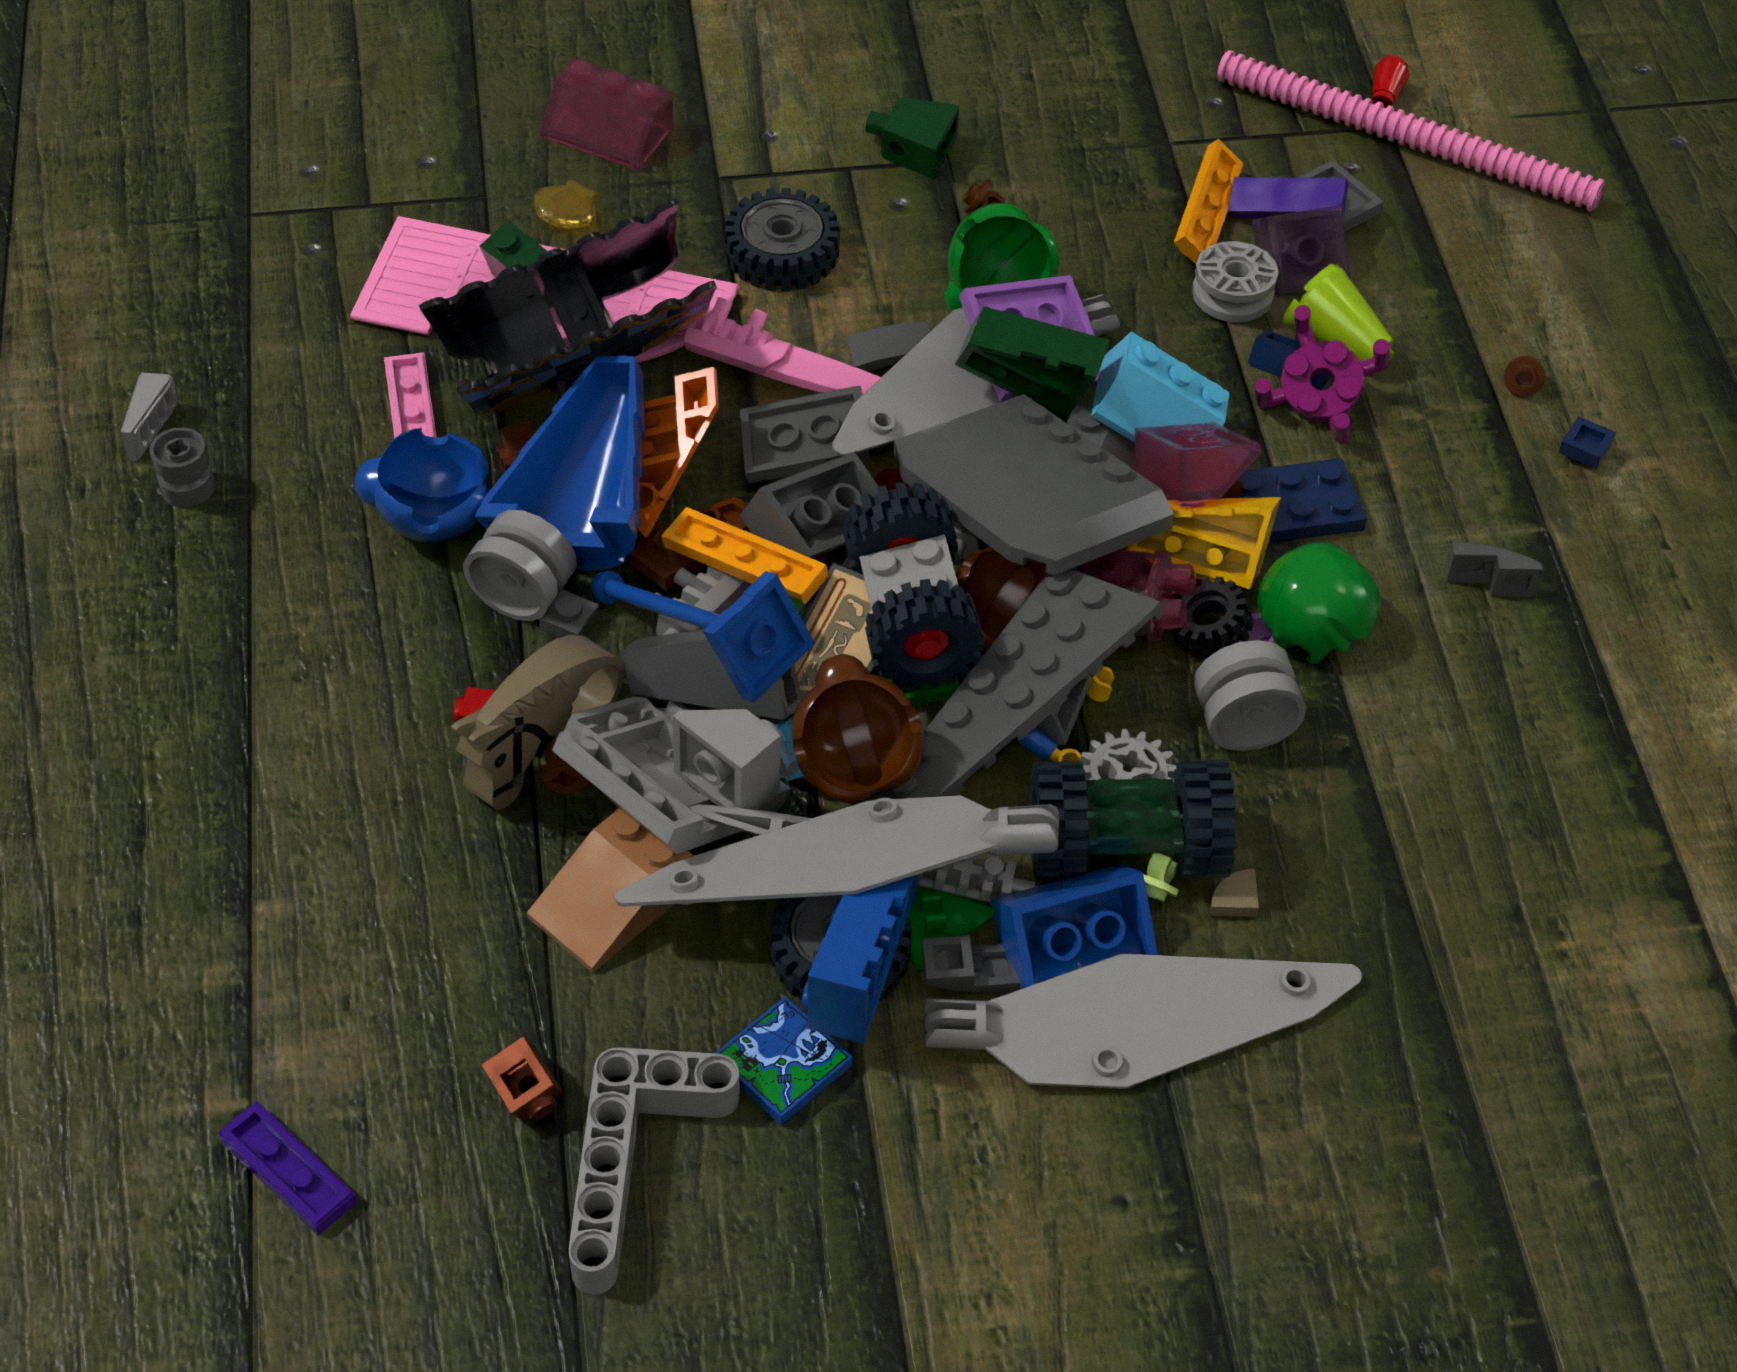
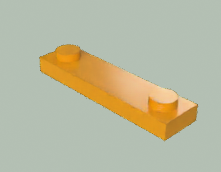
M1220 139L1207 146L1174 240V244L1181 253L1195 264L1200 253L1209 246L1217 244L1228 211L1234 177L1240 176L1244 164Z
M688 507L680 513L661 535L665 548L752 584L765 571L777 574L788 595L801 600L805 605L829 576L827 566L822 562Z

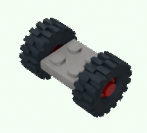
M905 482L895 483L896 489L888 491L886 485L877 488L878 495L874 497L869 492L861 496L862 506L854 503L849 509L850 516H845L843 534L852 571L864 575L872 614H867V627H865L875 671L880 673V677L888 680L892 679V682L901 689L905 683H909L910 690L920 691L921 684H928L930 690L939 688V681L946 680L948 685L957 681L955 674L958 672L964 676L971 671L970 662L977 664L981 659L980 651H984L985 645L984 636L973 598L969 593L965 595L963 588L957 582L953 567L955 560L953 552H958V542L946 500L943 496L939 498L938 492L932 488L925 493L923 484L914 483L912 489H907Z

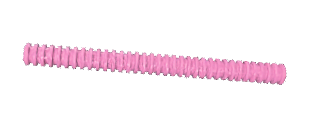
M1228 50L1219 63L1217 70L1219 82L1224 83L1228 80L1229 85L1235 86L1238 84L1239 89L1242 90L1248 87L1251 93L1255 94L1259 91L1260 96L1266 97L1270 95V99L1273 101L1279 98L1282 104L1287 105L1290 102L1293 108L1302 106V111L1308 112L1312 110L1313 115L1316 116L1322 113L1325 119L1329 120L1333 117L1334 122L1340 123L1344 121L1345 126L1351 127L1355 125V129L1359 131L1365 128L1367 134L1376 132L1379 138L1387 136L1390 142H1394L1396 139L1399 145L1404 146L1407 143L1409 148L1413 150L1419 147L1420 152L1427 153V151H1430L1433 157L1442 155V160L1448 161L1453 159V164L1456 165L1462 162L1464 163V168L1470 169L1473 166L1476 172L1480 173L1484 170L1487 176L1496 174L1497 179L1503 180L1507 178L1510 184L1519 182V187L1521 188L1530 186V191L1533 192L1539 189L1544 196H1547L1549 193L1553 194V199L1564 198V203L1567 204L1573 201L1575 202V207L1581 208L1584 205L1587 206L1586 210L1590 212L1596 209L1605 188L1604 179L1599 178L1595 181L1593 176L1589 174L1583 177L1582 172L1576 171L1572 173L1569 167L1560 169L1557 163H1553L1551 166L1546 159H1542L1540 162L1537 161V156L1531 155L1528 158L1523 151L1517 154L1514 153V148L1509 147L1505 150L1503 149V144L1498 143L1494 146L1491 140L1482 142L1480 136L1471 138L1468 132H1464L1463 135L1459 134L1460 132L1457 128L1451 131L1448 130V125L1443 124L1439 127L1438 122L1432 120L1428 123L1425 117L1416 119V114L1413 113L1407 116L1405 115V110L1399 109L1396 112L1394 107L1390 105L1384 108L1382 102L1373 104V100L1370 98H1366L1364 101L1359 94L1353 97L1350 91L1345 90L1341 93L1340 88L1334 87L1330 89V85L1327 83H1323L1321 86L1318 80L1313 79L1310 82L1307 76L1298 78V73L1291 72L1289 75L1284 68L1278 71L1275 65L1266 67V62L1260 61L1256 63V59L1252 57L1246 60L1245 55L1238 54L1235 56V52L1232 50Z

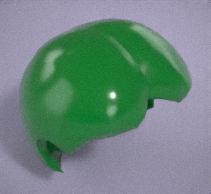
M993 203L980 207L970 213L959 224L949 247L947 269L950 280L944 293V303L947 310L951 313L953 310L963 308L959 296L964 288L1056 277L1059 268V252L1054 236L1046 227L1033 222L1025 211L1012 204Z

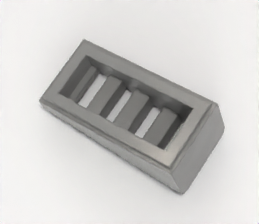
M141 372L138 377L121 429L129 461L138 462L178 403L174 379L169 374Z

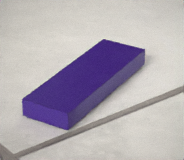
M1234 177L1228 212L1232 218L1343 219L1349 184L1346 178Z
M258 1101L254 1102L217 1132L220 1142L317 1236L357 1203L355 1193Z

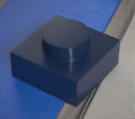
M1578 416L1563 439L1559 453L1597 469L1612 446L1616 432Z

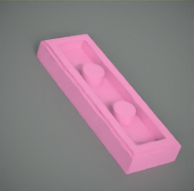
M425 353L384 357L394 438L408 430L422 427V433L425 436L437 437Z

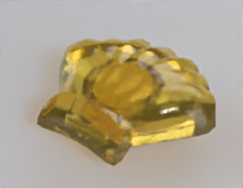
M568 180L565 185H550L540 188L533 195L537 216L544 222L563 229L593 226L596 223L595 201L602 197L599 192L583 187L574 180Z

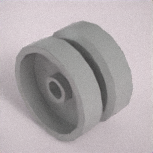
M507 510L498 514L486 530L483 539L476 543L463 563L465 579L472 591L485 604L500 614L522 621H534L542 618L556 598L558 591L563 589L577 568L576 554L566 537L543 518L523 510Z
M1252 640L1232 644L1218 650L1205 659L1195 673L1193 684L1204 710V718L1214 743L1225 749L1236 751L1262 749L1280 742L1292 734L1304 721L1307 708L1295 680L1290 660L1285 649L1274 642Z

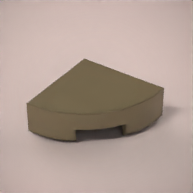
M1255 869L1237 871L1219 883L1212 897L1210 916L1257 917L1259 905Z

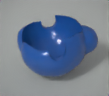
M422 427L401 433L389 443L380 457L365 461L356 472L354 486L358 497L364 503L377 508L383 520L399 534L417 542L441 543L467 533L479 523L475 514L483 498L489 492V464L484 452L468 440L453 433H447L444 437L425 436L422 433Z

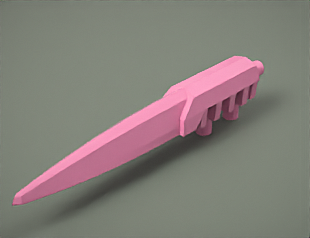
M718 297L712 313L704 314L677 333V335L684 337L683 342L688 351L784 383L821 393L861 386L864 394L881 378L843 362L776 339L770 332L762 330L768 314L761 310L753 309L748 323L744 326L738 325L734 320L727 318L733 303L721 297Z

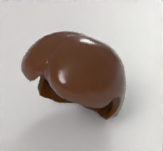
M837 654L822 662L816 673L815 687L802 699L792 721L793 750L799 769L804 777L822 794L844 803H861L871 798L878 791L892 790L906 783L917 770L924 752L923 728L911 700L890 680L870 674L864 664L852 655Z

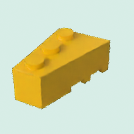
M1281 497L1167 500L1174 513L1172 529L1129 545L1127 552L1214 579L1216 576L1223 577L1225 582L1232 580L1237 586L1251 589L1260 574Z

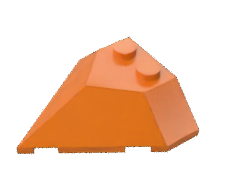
M714 367L674 376V395L644 402L645 436L641 441L643 475L640 478V525L638 530L646 539L719 408L717 370Z

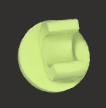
M1157 852L1153 853L1148 864L1147 875L1143 874L1148 897L1164 902L1167 895L1177 896L1179 890L1169 885L1178 867V863L1172 861L1171 857Z

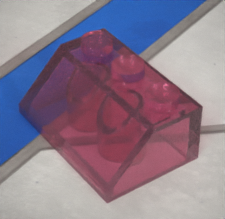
M573 58L555 79L540 127V136L639 170L674 127L673 94L671 90Z
M1214 422L1135 428V471L1161 488L1166 498L1179 501L1180 506L1200 507L1205 505V500L1220 499L1261 454L1262 444Z

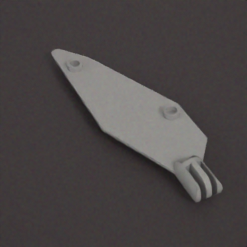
M1103 294L1081 300L1095 336L1098 337L1112 333L1120 328V321L1117 315L1113 314V309L1105 301ZM963 308L953 310L853 403L832 443V449L837 455L845 456L853 452L859 453L894 442L896 439L1000 403L992 383L955 365L970 329Z
M961 795L906 799L880 798L865 801L674 862L619 890L615 894V901L619 906L628 907L858 894L986 852L998 855L1054 852L1058 848L1059 811L1057 807L1051 804L999 807L991 810Z
M1119 954L989 1001L928 998L925 1000V1012L927 1014L925 1017V1030L927 1032L925 1035L926 1048L986 1050L1028 1085L1127 1089L1310 1020L1356 987L1362 979V974L1355 965L1340 963ZM1287 981H1294L1300 987H1293Z

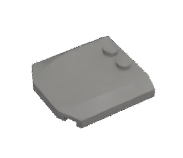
M630 697L573 713L568 720L565 730L561 731L557 736L552 751L600 789L610 801L674 853L679 854L741 832V830L703 818L689 808L697 804L717 805L674 772L672 716L679 710H689L682 703L669 700L666 708L654 707L648 698ZM780 781L779 792L758 810L776 812L785 803L791 788Z

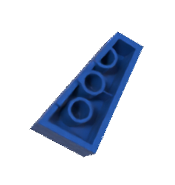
M919 874L858 894L843 895L841 900L836 901L829 928L824 939L821 941L818 953L808 973V980L802 995L801 1007L808 1009V1029L865 1044L919 886Z

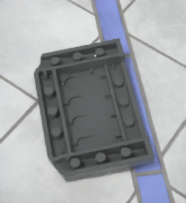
M1025 394L894 440L895 460H899V473L905 483L911 487L914 483L923 484L925 493L930 488L936 490L939 498L943 496L954 520L1008 561L1024 565L1030 559L1046 564V573L1057 575L1170 530L1173 526L1174 513L1161 488Z

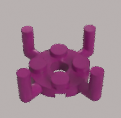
M1301 305L1294 311L1295 332L1301 348L1289 355L1285 360L1281 378L1282 387L1271 390V383L1268 379L1261 378L1256 381V404L1261 409H1268L1287 403L1293 412L1311 418V421L1319 423L1329 422L1335 441L1344 444L1350 439V417L1348 414L1353 410L1362 394L1364 377L1388 368L1390 345L1384 339L1377 340L1373 345V357L1359 361L1355 354L1341 341L1317 342L1311 328V311L1309 307ZM1318 374H1328L1334 379V384L1327 390H1318L1312 386L1311 381Z

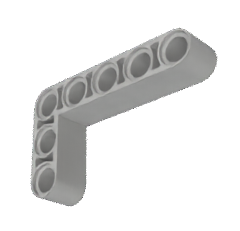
M622 1047L610 1048L597 1057L593 1070L568 1248L572 1280L576 1288L583 1293L590 1295L602 1294L611 1289L618 1277L639 1113L709 1118L725 1117L733 1113L740 1101L739 1069L733 1059L716 1053ZM614 1077L627 1078L622 1082L615 1083L609 1081ZM664 1080L676 1081V1083L668 1086L658 1084ZM713 1083H722L726 1085L725 1087L720 1089H713L708 1087ZM611 1120L622 1122L614 1127L603 1126L605 1122ZM603 1165L616 1167L610 1172H599L596 1170ZM604 1210L610 1212L607 1217L602 1219L590 1217L596 1211ZM592 1257H599L605 1260L598 1266L590 1267L582 1264L585 1260Z

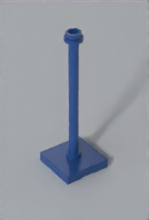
M612 571L597 574L591 583L592 593L602 603L612 604L620 600L704 628L702 630L741 698L751 703H754L815 644L778 575L765 571L743 592V595L721 614L624 584L622 577Z

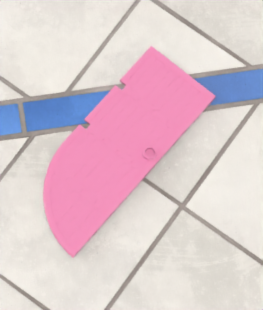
M398 216L351 312L350 319L429 335L432 326L420 310L419 305L436 297L450 298L456 295L463 286L471 282L480 280L488 282L496 278L491 274L479 247L491 234ZM539 244L547 251L556 248ZM668 270L654 280L623 294L606 299L603 303L614 325L615 322L625 316L646 314L655 305L666 299L684 298L696 287L714 280L717 288L711 299L709 309L705 313L708 315L709 312L712 313L718 297L733 302L740 286L736 283ZM554 307L550 308L552 317L567 347L571 344ZM675 334L635 358L639 363L671 353L685 346L683 342L684 337Z

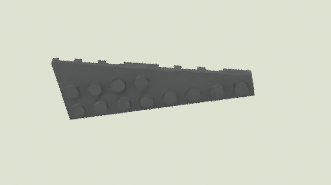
M1072 569L1057 575L1047 573L923 732L924 752L912 778L895 789L876 792L870 801L880 798L906 799L957 796L964 790L962 783L982 766L986 769L992 766L997 761L996 753L1014 738L1018 741L1022 740L1068 699L1067 695L1071 692L1070 689L1080 680L1089 676L1093 678L1103 669L1101 662L1120 646H1123L1125 649L1136 640L1134 633L1149 620L1154 618L1158 621L1165 613L1161 602Z

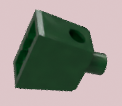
M903 97L898 99L890 115L871 111L866 122V133L882 137L881 156L885 160L934 179L958 135L959 106Z

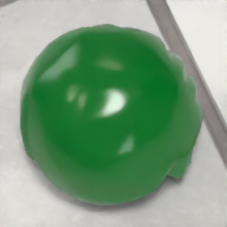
M1312 542L1287 552L1272 564L1261 582L1257 598V608L1261 613L1262 621L1272 630L1273 639L1280 647L1286 649L1293 645L1299 646L1310 654L1309 657L1304 658L1307 662L1318 664L1330 651L1348 652L1351 642L1367 640L1376 627L1380 612V592L1369 570L1353 555L1339 546L1328 542Z

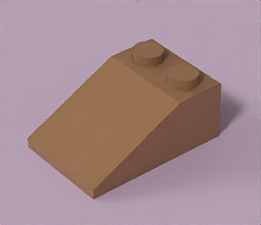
M619 808L591 831L528 910L527 918L590 972L594 973L674 905L623 907L616 903L615 894L644 877L674 862L693 857V855L689 851L679 854L674 853Z

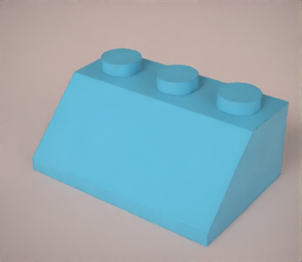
M1131 331L1104 356L1099 370L1091 417L1188 476H1192L1197 471L1226 421L1230 392Z

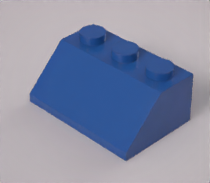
M1118 864L1085 873V876H1074L991 899L998 941L1005 950L1004 956L1008 964L1010 960L1021 983L1020 989L1119 954L1158 955L1142 871Z

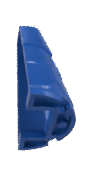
M625 355L596 356L552 408L553 413L519 451V456L483 498L475 517L486 530L498 514L507 510H523L543 518L566 537L576 554L577 568L575 570L598 571L610 569L622 564L627 554H632L637 541V529L640 525V478L643 475L641 441L645 436L643 371L636 358Z

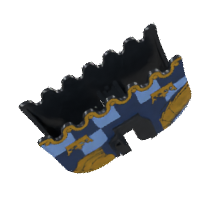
M672 199L659 205L653 213L646 217L632 216L626 218L607 233L593 232L587 234L569 249H551L541 254L532 264L510 266L502 270L491 281L483 282L480 280L471 282L463 286L456 295L450 298L436 297L419 305L421 312L438 335L449 356L458 359L478 358L489 363L491 367L490 376L484 380L468 381V379H464L458 382V387L456 388L460 397L469 403L476 414H491L505 411L533 401L557 389L562 397L596 356L625 355L636 357L677 334L707 313L717 288L714 280L696 287L684 298L666 299L655 305L648 313L639 316L637 314L625 316L615 322L614 325L603 303L606 299L623 294L654 280L667 272L679 259L675 240V218L679 207L677 199ZM544 288L571 344L567 347L544 299Z

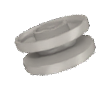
M1228 241L1211 245L1200 253L1196 263V276L1192 286L1194 302L1203 312L1223 321L1249 322L1260 318L1270 310L1274 299V288L1279 274L1276 261L1268 252L1253 244Z

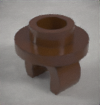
M987 180L983 181L981 185L974 182L962 199L966 203L964 212L969 215L974 210L985 205L1003 203L1004 199L997 192L988 191L991 183Z
M1516 357L1509 362L1505 369V385L1512 393L1518 396L1533 395L1542 388L1545 382V369L1542 363L1534 357Z

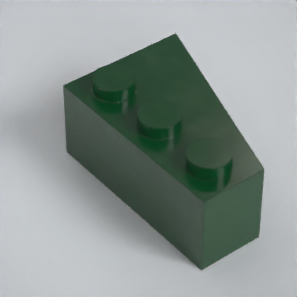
M984 306L967 333L955 365L1016 396L1025 394L1052 414L1065 420L1097 378L1111 340Z

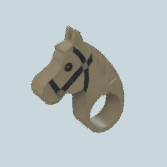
M567 635L557 638L530 655L502 682L482 708L456 721L451 726L453 731L461 735L456 751L467 757L463 780L464 788L497 810H502L513 803L523 787L524 771L533 760L541 741L545 737L558 736L561 731L563 732L573 713L616 701L624 681L625 668L623 661L582 635Z

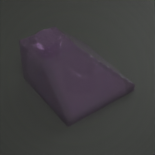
M1341 205L1252 220L1255 246L1268 252L1277 264L1279 274L1274 288L1275 295L1306 291L1304 289L1306 284L1330 264H1337L1343 268L1351 279Z

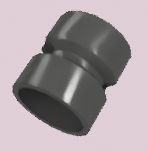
M185 427L172 428L157 435L150 444L149 453L153 468L156 471V479L163 500L172 506L186 508L202 504L209 499L215 490V480L209 463L206 443L202 435L193 429Z

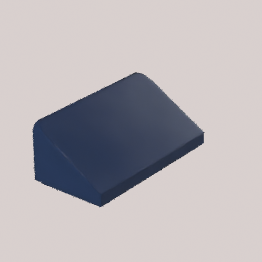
M1269 330L1256 337L1248 363L1252 367L1282 377L1285 360L1289 355L1301 348V345L1297 340ZM1318 374L1312 379L1311 384L1314 388L1322 390L1331 376L1328 374Z

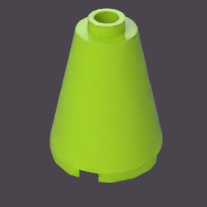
M1330 264L1315 275L1304 287L1307 292L1300 302L1294 299L1284 314L1282 322L1288 329L1295 332V309L1301 305L1309 307L1311 311V328L1316 341H1341L1355 354L1359 361L1373 357V345L1379 339L1388 341L1390 345V359L1395 353L1391 349L1394 344L1393 338L1344 269L1337 264Z

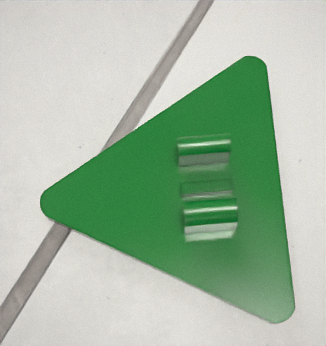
M918 887L909 913L912 936L910 955L913 967L918 970L924 968L922 938L971 935L993 920L992 907L948 893Z

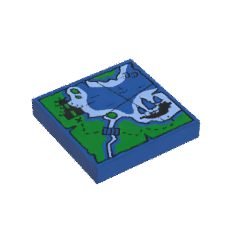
M786 996L715 1052L716 1054L726 1055L735 1061L739 1069L740 1088L780 1125L784 1124L846 1072L853 1063V1057L828 1034L808 1029V1016Z

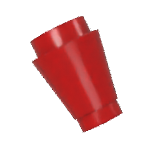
M1386 56L1375 65L1372 88L1373 104L1382 102L1384 108H1387L1388 105L1393 106L1410 78L1408 64L1405 60L1397 56Z

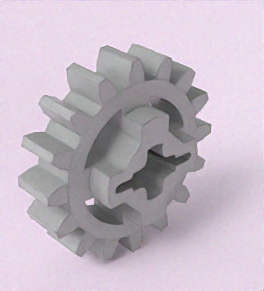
M1122 729L1120 738H1114L1110 732H1105L1103 744L1092 740L1089 744V751L1082 752L1080 762L1083 763L1085 782L1087 783L1086 798L1095 797L1093 809L1098 811L1106 806L1110 808V815H1118L1119 812H1125L1126 815H1135L1136 812L1140 811L1143 815H1152L1154 806L1161 810L1166 809L1168 797L1173 798L1172 783L1174 782V770L1176 769V765L1172 764L1173 752L1165 751L1161 753L1162 741L1157 739L1151 743L1146 742V732L1143 731L1136 738H1131L1127 729Z

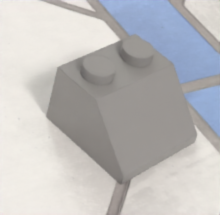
M747 709L679 710L672 716L674 772L717 806L758 810L779 792L781 735L769 721L760 720Z

